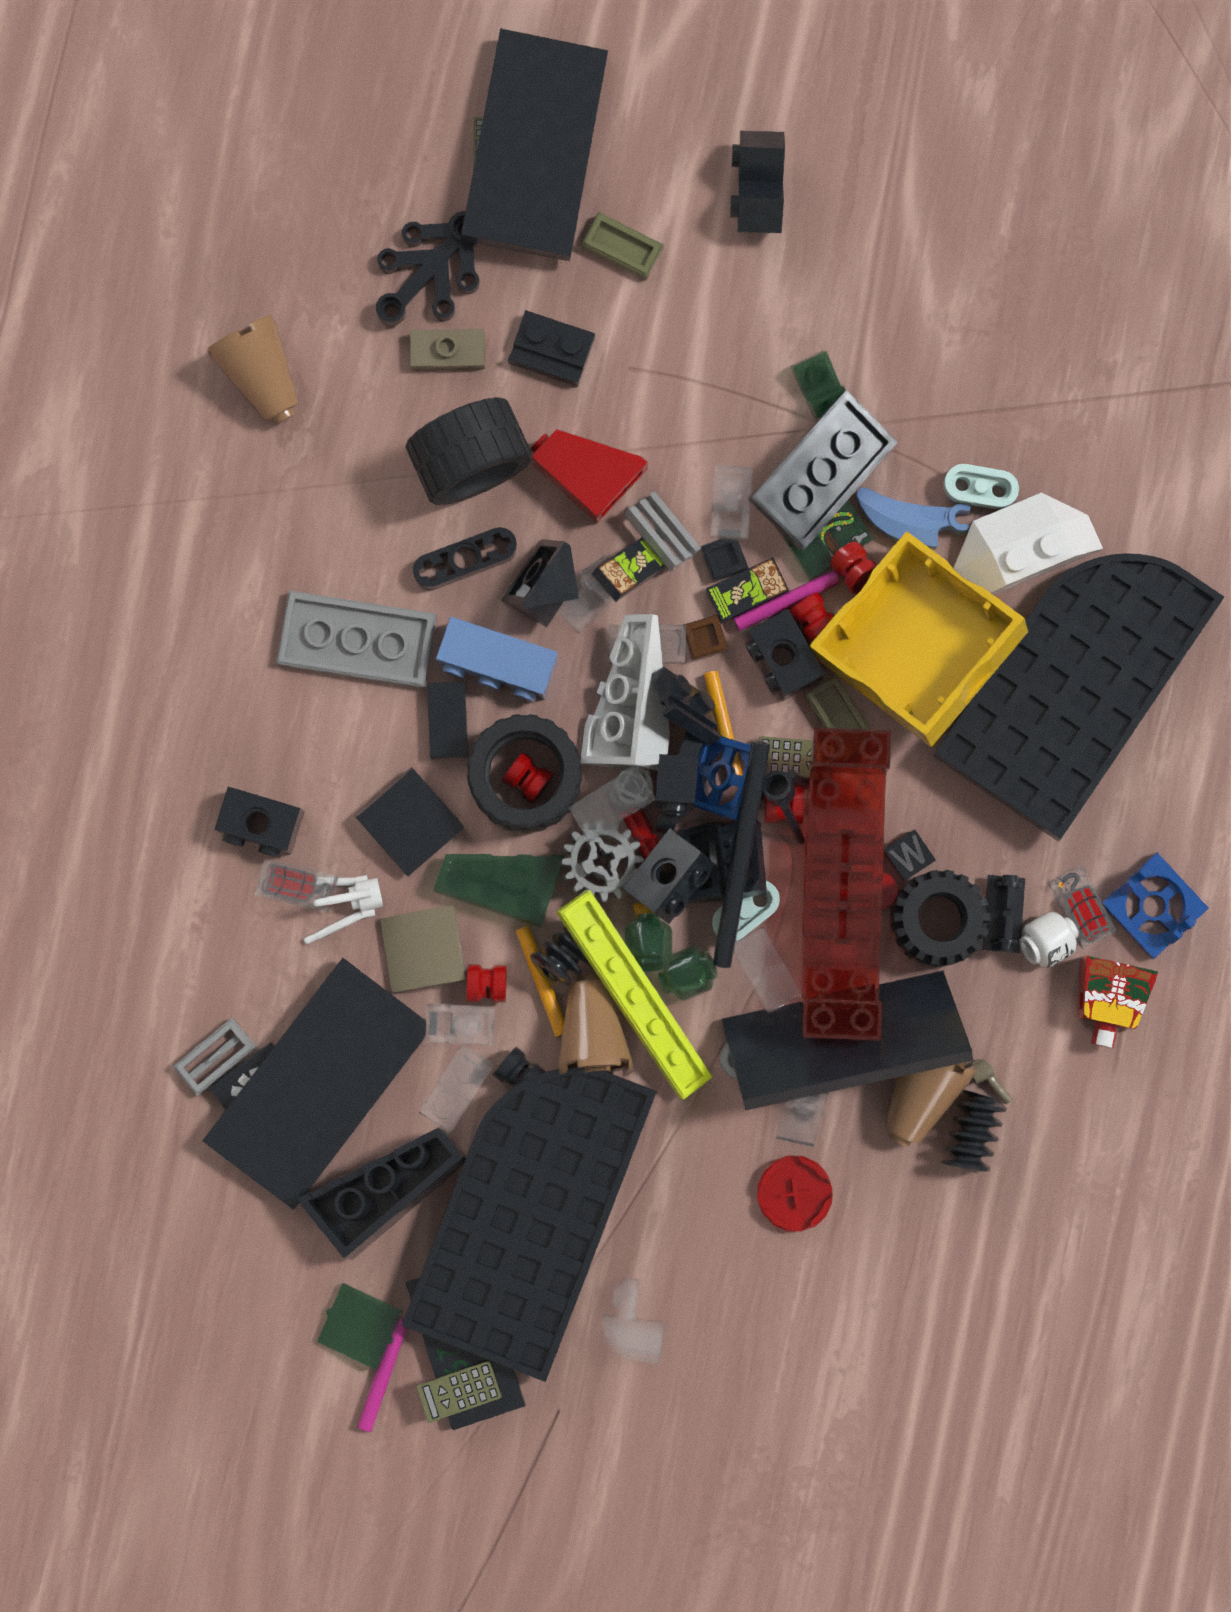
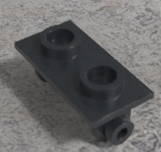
M987 875L986 900L988 905L986 906V911L990 913V922H987L986 929H989L986 938H983L982 950L1020 953L1019 939L1022 934L1025 878H1019L1017 875Z

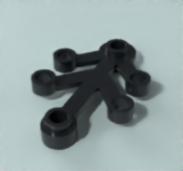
M466 211L454 214L448 223L421 225L418 222H408L404 225L402 236L408 246L417 247L423 243L424 239H446L437 249L396 252L393 249L387 248L378 254L379 268L387 274L395 273L399 267L421 266L396 294L387 293L378 299L376 312L383 324L388 326L400 324L406 317V306L433 276L435 279L436 296L432 305L433 313L440 321L452 319L455 314V305L450 298L448 260L458 249L461 263V272L457 276L458 288L465 294H473L478 290L480 281L478 274L475 272L474 246L478 243L461 240V235L459 234V229L463 227ZM416 229L420 232V236L416 239H410L407 237L408 231ZM387 256H392L396 261L392 266H385L382 263L383 259ZM467 276L475 279L474 285L470 287H465L461 282ZM442 303H446L451 307L450 311L446 314H441L437 311L438 306ZM393 306L399 310L398 314L394 317L385 315V311L389 307Z

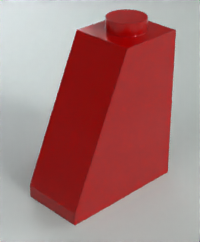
M558 429L550 436L546 433L542 435L531 449L534 452L532 465L596 523L613 508L648 470V462L641 456Z

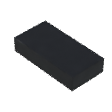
M465 681L427 683L430 758H468Z

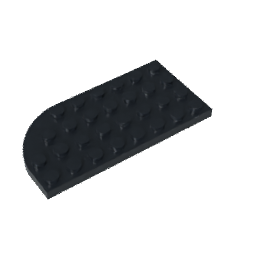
M1130 553L1112 554L1094 558L1075 566L1057 578L1046 590L1025 621L1028 633L972 698L933 757L1056 841H1060L1224 599V596L1180 566L1155 556Z
M568 1067L566 1074H559V1069L535 1075L519 1083L496 1101L478 1126L401 1326L546 1382L657 1091L606 1071L584 1072L583 1067Z

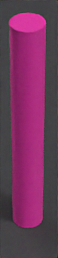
M834 570L733 618L734 623L740 632L798 604L815 592L821 593L840 584V580Z
M394 1317L357 1426L361 1430L372 1432L407 1329L401 1326L404 1318Z

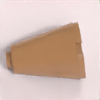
M268 315L250 323V326L240 331L236 330L209 346L207 351L213 361L266 421L273 418L275 423L278 424L296 414L293 407L298 405L299 402L276 321H274L272 315Z
M586 974L578 976L577 982L572 983L569 987L557 1065L559 1074H566L568 1067H583L584 1072L606 1071L613 1074V1072L622 1070L623 1077L633 1072V1061L612 996L598 975Z
M965 1062L896 1077L885 1125L891 1131L889 1137L907 1147L910 1146L911 1142L919 1144L974 1077L976 1067L964 1068L967 1063Z

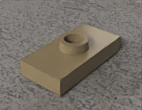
M484 329L410 330L411 370L485 369Z

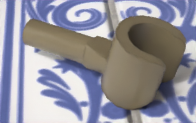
M978 1059L966 1066V1068L976 1067V1072L972 1078L975 1084L986 1080L1005 1104L1012 1101L1013 1098L997 1081L998 1079L994 1076L995 1073L989 1063L983 1059Z

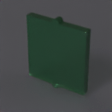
M342 1283L332 1308L326 1311L328 1318L317 1342L378 1370L388 1345L394 1342V1337L392 1336L403 1310L346 1283Z

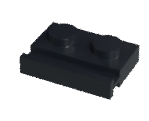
M525 310L513 349L508 358V363L578 387L596 338L595 333Z
M664 666L652 674L659 702L666 707L662 711L664 717L709 746L721 738L720 734L713 730L717 726L713 712L715 704L706 691L698 690L689 684L684 676L676 675Z

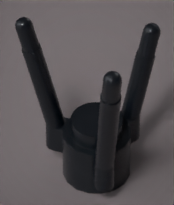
M793 769L787 773L779 770L772 771L764 778L760 802L766 796L770 803L780 806L798 843L804 844L805 838L789 803L794 799L796 793L795 782L806 786H814L815 781L809 777L797 774Z

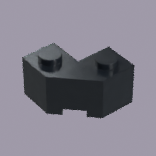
M740 130L739 144H732L731 167H738L737 195H731L730 218H737V232L782 233L785 160L784 132Z

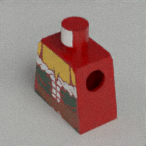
M1092 956L1080 957L1078 1018L1095 1022L1091 1044L1114 1048L1118 1027L1129 1030L1137 1028L1155 984L1158 971Z

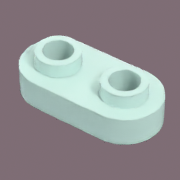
M958 464L952 467L943 482L944 492L953 502L1001 510L1012 505L1019 493L1018 481L1011 473L969 464ZM957 480L966 481L968 489L966 491L958 490L955 482ZM995 486L1002 487L1005 495L1003 497H996L992 493V488Z
M766 881L767 894L764 895L767 898V903L765 906H756L753 903V896L743 898L736 942L744 938L777 910L780 896L772 883ZM722 906L715 912L712 919V928L716 936L718 934Z

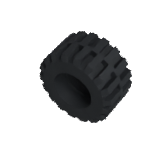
M933 870L917 876L903 886L904 888L897 894L895 904L891 908L890 916H892V923L890 926L891 931L895 933L897 938L895 941L898 947L901 946L906 951L904 954L909 958L918 960L920 964L943 967L961 962L977 951L982 945L983 938L987 936L989 929H986L987 922H990V913L986 911L988 902L986 897L982 898L979 891L981 889L977 884H971L967 876L954 874V871ZM942 896L948 898L957 906L960 912V929L949 940L935 941L926 936L920 928L918 922L919 909L931 897Z

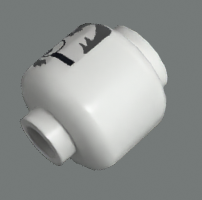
M1048 912L1024 926L1019 944L1024 956L1030 963L1049 968L1074 954L1077 944L1076 938L1079 934L1076 925L1070 918L1064 919L1056 912Z

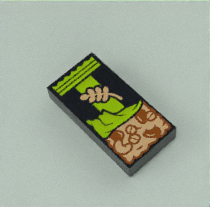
M642 537L598 566L592 575L612 599L617 602L660 573L667 566Z
M772 557L706 588L705 591L716 614H718L721 624L789 592V589Z

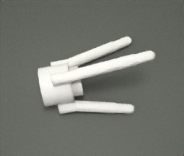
M367 875L355 878H318L316 886L328 883L331 886L353 887L348 888L349 893L315 899L313 901L314 906L318 907L351 901L353 910L359 908L361 910L305 937L303 942L310 944L363 918L376 916L374 909L383 907L378 879H368Z

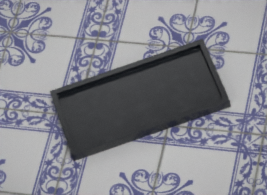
M500 28L461 240L570 261L608 50Z
M342 957L202 1142L294 1210L299 1204L297 1198L307 1194L433 1028V1025Z
M943 970L722 1018L723 1029L745 1111L973 1061L972 1048Z

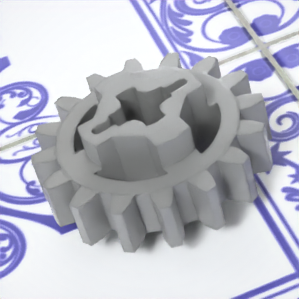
M598 820L594 830L588 823H585L582 826L584 835L581 836L574 831L570 838L575 844H565L562 850L570 855L569 858L560 861V866L570 868V872L563 878L565 881L572 879L576 881L572 890L574 893L583 888L584 890H590L593 895L599 894L601 903L607 901L608 893H611L618 900L622 897L620 888H624L629 878L637 871L634 865L644 861L643 857L634 856L633 852L640 846V843L633 842L630 844L627 839L630 837L631 831L627 830L621 835L617 832V822H614L609 829H606L604 821ZM601 837L610 838L619 845L616 847L603 843ZM585 843V848L588 852L586 859L577 865L579 849ZM598 852L601 857L608 856L610 858V862L606 865L607 870H604L602 866L595 867L593 864ZM626 858V869L619 880L616 869L619 862ZM590 875L598 878L604 886L594 885L588 882L585 877Z

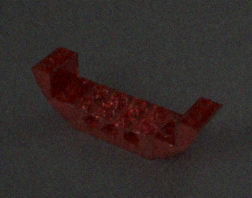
M813 728L806 813L801 945L802 1037L881 1041L882 1001H879L885 792L886 774L890 769V730Z

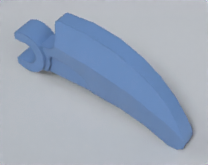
M864 487L860 488L856 495L858 505L866 519L879 532L896 542L907 531L930 549H937V536L939 532L950 530L956 535H964L969 530V525L959 524L955 520L957 515H969L971 507L967 504H957L949 508L917 505L882 496Z

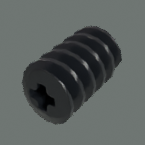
M565 925L563 926L565 934L556 932L552 936L554 944L550 942L542 944L541 950L543 954L533 952L530 955V959L536 969L554 986H556L558 980L567 986L571 984L567 974L569 970L578 976L581 975L582 971L578 964L580 960L591 966Z
M963 1090L962 1093L968 1096L970 1101H959L957 1107L963 1110L966 1115L953 1117V1121L962 1127V1130L949 1132V1136L957 1141L958 1144L945 1146V1151L953 1156L954 1159L944 1160L941 1163L973 1173L990 1171L991 1167L981 1159L982 1157H992L995 1152L985 1144L987 1142H998L999 1139L989 1130L993 1127H1002L1003 1124L993 1115L994 1113L1006 1112L1007 1108L995 1098Z

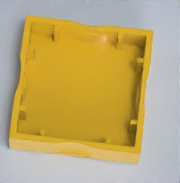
M906 531L872 571L862 590L852 600L843 605L811 643L810 648L819 662L924 743L932 747L1025 637L1028 629L1024 617L982 586H978L963 578L947 560Z

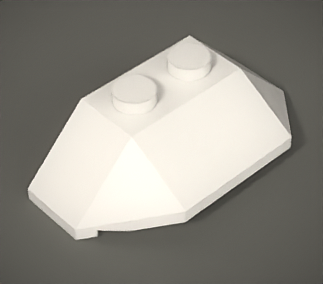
M1041 492L974 520L953 569L963 578L978 586H982L991 594L996 595L1099 552L1103 547L1087 514Z

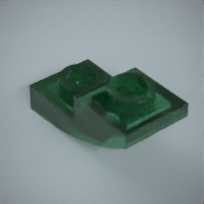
M823 350L790 366L816 421L842 391H845V387L840 385L827 351Z

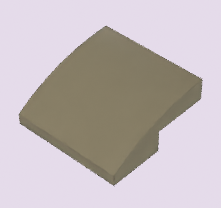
M454 905L380 919L392 993L466 980Z

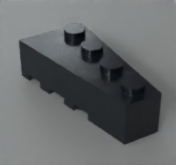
M438 1127L395 1149L393 1152L377 1160L374 1159L361 1166V1168L297 1198V1201L342 1257L353 1260L464 1165L467 1156L450 1135Z

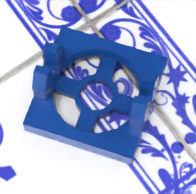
M720 736L721 738L710 746L704 742L702 743L698 755L694 807L737 821L751 745ZM736 752L740 753L745 762L742 776L735 774V768L732 765ZM723 753L721 760L712 765L713 761ZM726 766L727 778L722 785L718 786L715 779L716 774L721 767ZM707 778H708V783H709L710 787L712 788L709 796H708V793H707V785H706ZM731 786L738 787L735 798L732 801L719 805L725 790Z
M1158 852L1153 854L1100 903L1151 959L1156 958L1166 947L1178 941L1183 936V933L1191 929L1196 924V920L1209 909ZM1156 877L1167 880L1169 884L1161 892H1149L1140 882L1147 878ZM1132 891L1139 899V912L1130 919L1127 914L1126 902L1128 894ZM1177 892L1181 896L1183 905L1181 918L1178 923L1168 913V901ZM1155 895L1163 901L1164 909L1158 917L1147 915L1143 909L1144 900L1148 896ZM1147 920L1159 921L1168 932L1150 934L1138 928Z

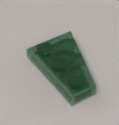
M446 854L434 886V892L541 928L562 869L560 861L565 859V855H552V857L525 854H517V856Z

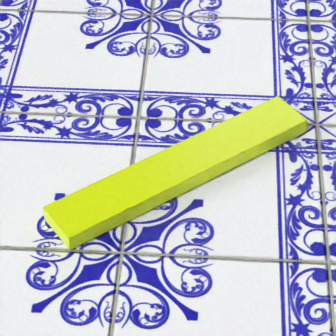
M585 890L556 911L678 1098L684 1100L713 1078L592 892Z

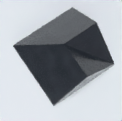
M542 539L501 601L547 628L565 601L579 599L571 546L565 541Z

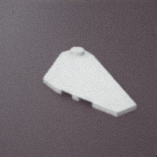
M654 614L625 615L610 655L613 665L606 682H600L597 693L601 695L594 715H588L584 727L580 762L587 765L620 769L638 767L645 771H658L659 754L667 755L670 736L668 719L662 714L666 707L659 702L652 677L654 672L663 667L658 616Z

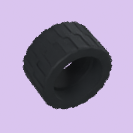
M500 397L475 401L439 416L418 429L405 445L427 497L435 505L460 502L486 492L524 470L533 458V454L508 400Z
M515 714L511 715V717L495 721V724L486 728L481 733L479 739L474 742L471 748V755L467 761L468 785L477 806L490 821L503 826L504 829L509 831L515 830L521 831V833H530L531 831L545 830L553 824L556 825L567 813L569 814L580 793L582 769L574 742L569 739L568 733L562 727L559 728L553 721L547 718H540L538 715ZM519 739L536 740L546 745L557 757L561 769L560 783L554 795L544 804L531 809H518L502 802L494 793L489 779L490 765L496 753L506 744Z

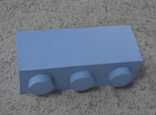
M450 617L436 660L438 665L443 666L442 672L463 679L464 675L468 674L479 678L478 684L484 687L499 690L501 685L513 689L515 697L534 702L536 697L545 699L559 657L556 651Z

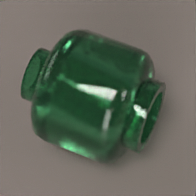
M640 914L637 916V920L628 923L624 928V943L643 972L660 971L663 965L672 959L673 930L669 924L660 921V917L656 914Z
M692 945L665 957L663 960V972L659 973V980L667 994L673 993L677 999L687 1001L709 992L714 985V979L718 977L716 966L712 964L713 958L708 950L702 951L699 947Z

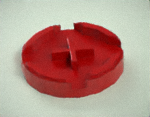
M788 1155L774 1160L763 1171L757 1184V1201L762 1214L772 1225L785 1231L801 1232L817 1226L827 1216L832 1205V1185L827 1172L817 1162L804 1156Z

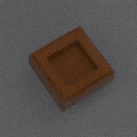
M718 614L682 625L692 662L728 652L729 649Z

